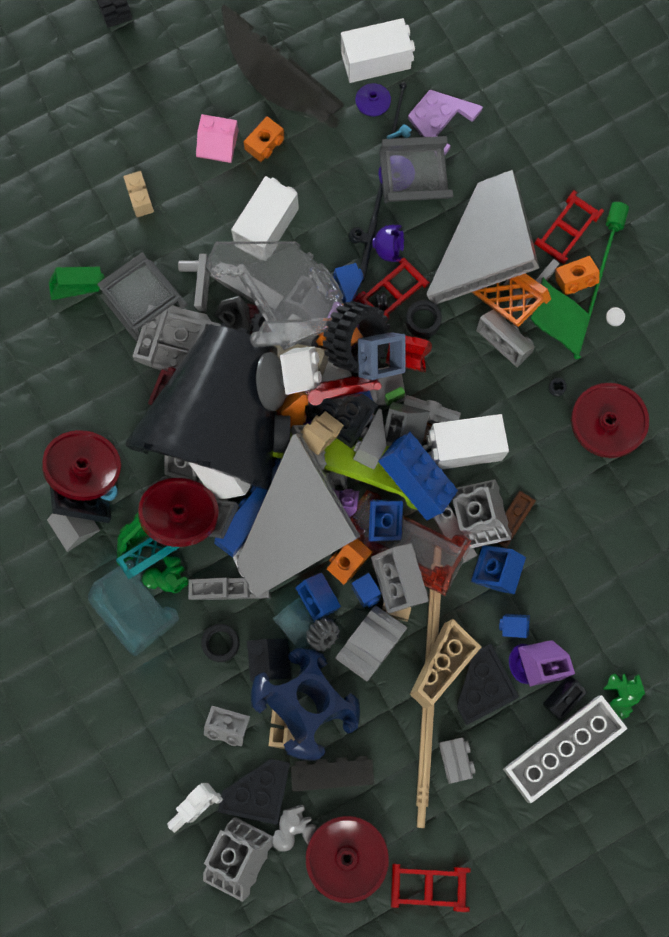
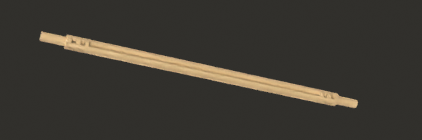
M438 545L434 546L433 564L431 565L425 662L439 634L443 566L441 565L442 546ZM434 704L427 708L422 707L416 806H418V828H425L426 807H428Z

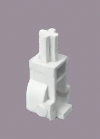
M209 783L198 785L176 808L179 813L167 823L168 828L175 833L186 822H194L210 805L218 804L223 800L220 797V793H216Z

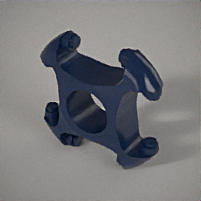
M295 648L290 652L288 658L292 663L299 664L301 671L297 678L285 684L275 686L269 682V676L266 673L258 674L255 676L252 684L251 706L260 714L267 708L266 705L268 704L285 722L295 739L294 741L290 739L284 744L287 755L302 760H319L324 755L325 749L314 740V734L318 727L333 719H341L344 731L348 734L354 732L358 728L360 720V702L352 693L343 699L329 684L320 670L328 664L324 654L311 649ZM296 692L305 693L313 699L317 714L306 711L300 705Z

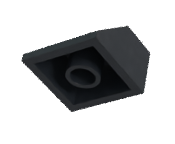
M288 639L247 641L250 681L252 683L255 676L263 672L269 676V681L291 679Z

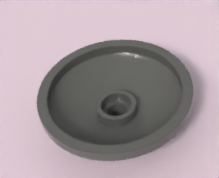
M267 352L261 356L256 373V384L260 401L264 408L269 411H277L283 405L287 396L285 394L281 359L273 352Z

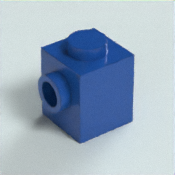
M505 614L499 623V629L503 631L502 636L527 638L529 636L530 615Z

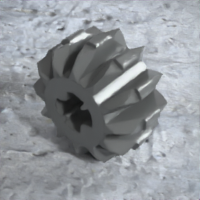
M322 617L319 621L315 620V623L310 625V629L306 631V640L313 649L324 652L326 648L330 649L332 644H336L335 640L339 638L340 630L333 620Z

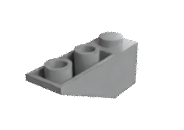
M378 409L376 415L373 414L368 422L370 427H365L360 436L363 438V441L358 440L353 450L356 452L353 459L373 470L386 448L381 409Z

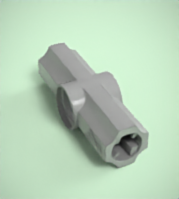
M407 395L404 405L430 411L427 422L431 424L459 420L461 415L460 412L442 407L440 403L432 400L423 401Z

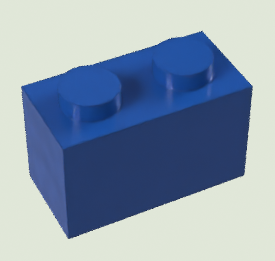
M322 573L305 579L295 587L314 622L322 617L331 615L341 607Z
M369 573L352 582V590L363 608L368 606L370 609L379 603L381 592Z

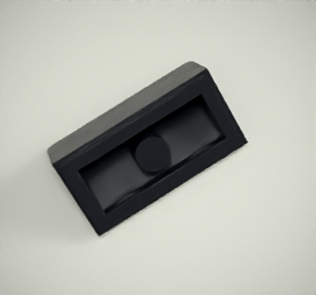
M569 676L564 679L543 705L559 721H562L587 691L576 679Z

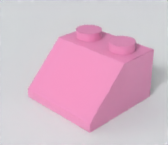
M202 114L197 134L196 157L232 163L239 132L237 120Z

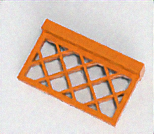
M526 273L509 279L510 285L500 286L499 282L497 287H485L484 289L471 292L517 327L543 302L547 304L551 300L548 289ZM513 289H523V294L513 295ZM510 290V296L500 297V291ZM497 292V298L488 299L487 293ZM527 298L537 299L533 304L526 305ZM523 299V306L513 307V300ZM510 301L508 308H500V302ZM523 310V314L518 319L513 317V312Z

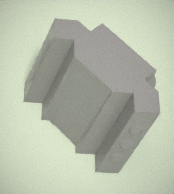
M495 479L456 488L458 492L454 496L455 499L452 500L460 531L463 532L469 548L511 540L512 533L508 528L509 521L505 515L503 499L499 493L500 488Z
M375 605L335 659L365 681H368L408 627Z
M234 817L228 822L224 831L220 830L204 862L206 869L203 873V881L243 902L250 895V887L256 882L257 875L267 859L268 850L273 846L272 836Z

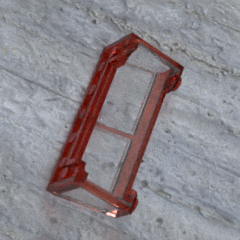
M367 490L358 502L357 511L349 518L361 536L358 539L372 551L368 558L371 559L372 556L393 547L412 543L424 586L446 596L469 551L472 540L463 535H454L450 539L402 515L401 540L368 541L370 501L373 499L382 500L379 494Z

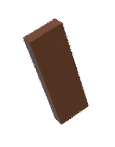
M520 490L505 513L509 521L508 528L512 533L511 540L536 500ZM511 540L495 544L502 548H507Z

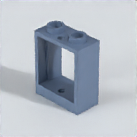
M390 332L358 339L359 377L375 380L405 373V334ZM390 343V367L378 370V345Z

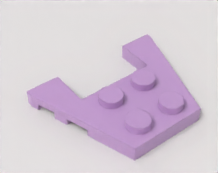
M429 90L410 112L408 119L420 136L437 137L457 112L473 122L481 113L483 107ZM449 144L444 148V155L450 150Z

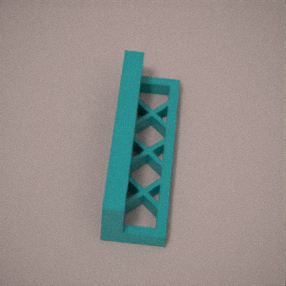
M149 538L116 560L127 578L130 579L179 547L156 546L157 541L155 540L153 545L148 544L153 541L152 538ZM142 547L152 548L150 557L140 556ZM128 556L136 558L135 566L131 569H128L123 561Z

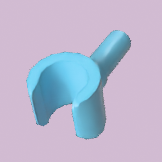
M404 124L400 127L399 131L387 135V139L400 135L408 138L411 135L412 129Z

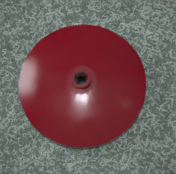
M601 383L588 388L577 399L571 414V425L576 439L586 450L600 457L617 458L633 452L643 442L649 428V414L643 400L630 388L616 383Z
M83 430L69 431L54 438L46 447L42 460L43 475L50 487L60 495L74 500H93L107 494L116 485L121 470L120 456L113 444L99 434Z
M170 478L155 483L141 497L138 509L139 522L145 533L153 540L172 547L191 546L206 539L215 529L219 513L218 503L213 493L201 483L186 478Z
M353 816L333 818L321 825L310 839L306 851V868L309 878L321 894L333 901L353 903L364 900L380 887L387 874L389 856L386 843L379 831L372 824L361 818ZM349 854L351 856V860L349 862H345L343 860V856Z

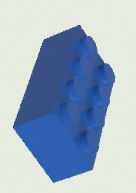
M411 432L396 439L378 461L426 521L443 513L458 492L454 484L447 478L442 469L439 468Z

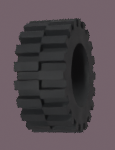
M97 0L107 28L133 20L127 0Z
M351 301V303H343L344 306H338L336 308L338 312H332L330 315L332 320L326 323L328 331H324L323 334L326 337V341H323V347H327L324 353L325 356H329L327 360L330 363H333L336 367L359 374L358 342L351 350V339L355 328L359 324L360 333L365 338L387 333V330L390 329V324L386 323L388 318L383 315L384 312L379 308ZM389 344L378 345V365L380 364L379 359L385 357L386 354L383 352L384 349H388Z

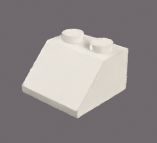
M315 347L293 348L280 355L285 394L315 389L320 385L322 376L321 372L318 371L319 355Z

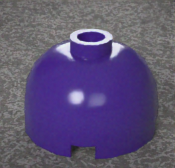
M386 225L373 238V248L376 249V253L384 261L399 262L402 256H399V251H404V233L399 230L401 225Z

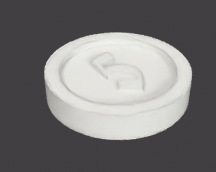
M611 308L606 314V320L612 326H619L625 320V313L620 308Z

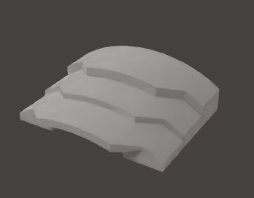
M149 305L147 312L152 310L155 306ZM172 305L142 327L133 359L158 370L168 369L169 367L177 369L204 329L210 324L216 326L221 324L211 322L207 314L181 309Z

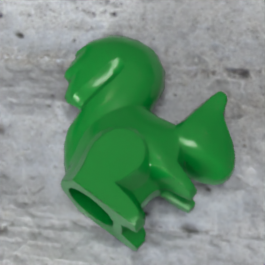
M165 556L163 561L167 568L163 572L154 567L148 568L144 572L142 582L148 589L159 587L163 591L175 594L179 593L189 584V579L186 576L182 577L180 575L185 571V568L180 566L181 559L178 557Z
M612 674L608 679L607 685L603 688L604 690H617L619 697L613 699L610 702V706L621 720L630 716V713L633 712L632 706L638 704L642 696L645 695L640 675H635L634 680H628L626 675L623 674L620 681L618 675Z

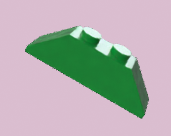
M138 513L134 516L135 520L131 524H126L120 530L117 558L151 538L141 527ZM128 556L123 559L126 566L134 559V557Z

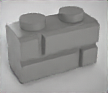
M458 738L439 743L448 784L472 779L475 767L473 761L469 762L467 753H470L468 741H464V738Z

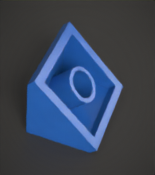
M378 499L370 501L368 541L401 540L403 501Z

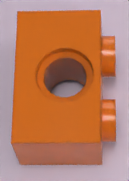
M266 116L244 140L245 151L262 162L265 158H269L273 149L283 142L284 129Z
M590 256L555 268L556 282L564 295L576 293L579 290L599 283V269Z
M358 538L340 548L341 551L339 553L336 552L329 560L331 564L327 570L343 585L353 578L372 553Z

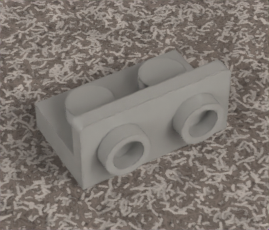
M211 706L204 726V736L211 740L224 741L231 746H242L250 716Z

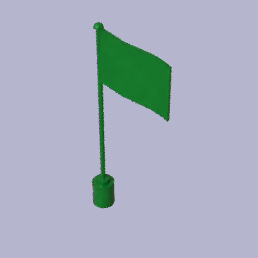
M613 202L609 210L606 226L611 231L599 272V283L595 286L588 313L574 300L552 287L543 277L541 285L548 289L551 300L547 304L543 302L531 314L530 319L542 331L560 341L574 354V358L577 360L581 358V348L614 233L624 229L629 206L622 202Z

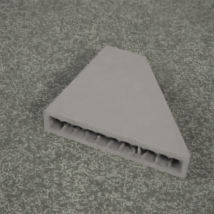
M513 170L477 183L427 291V297L435 305L539 269L518 180Z
M301 433L294 434L291 437L237 560L240 575L245 577L248 582L249 591L255 594L256 597L361 537Z

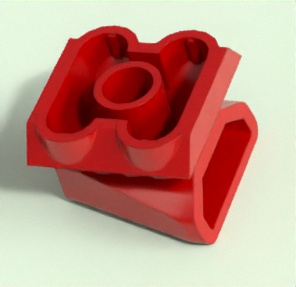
M405 335V368L426 373L425 356L431 352L432 343L428 340ZM390 343L386 357L387 364H390Z

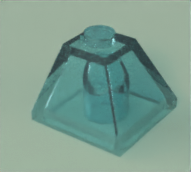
M300 597L284 608L273 620L297 648H304L308 644L306 631L315 622Z

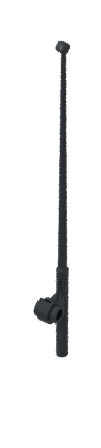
M401 82L399 84V87L402 90L399 98L392 133H395L403 93L404 89H406L407 87L405 82ZM381 182L368 233L363 232L359 227H355L348 234V238L352 243L357 244L361 242L365 244L360 266L363 273L362 282L365 281L373 245L372 242L378 222L377 218L383 194Z

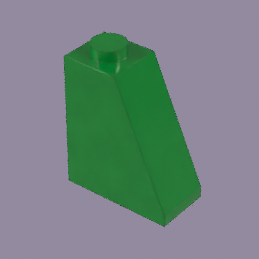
M56 267L48 283L51 300L98 292L100 288L97 284L104 279V274L101 273L100 267Z

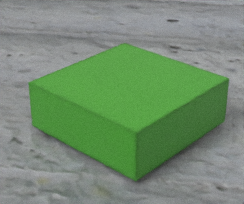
M403 387L385 394L384 400L387 406L405 397Z

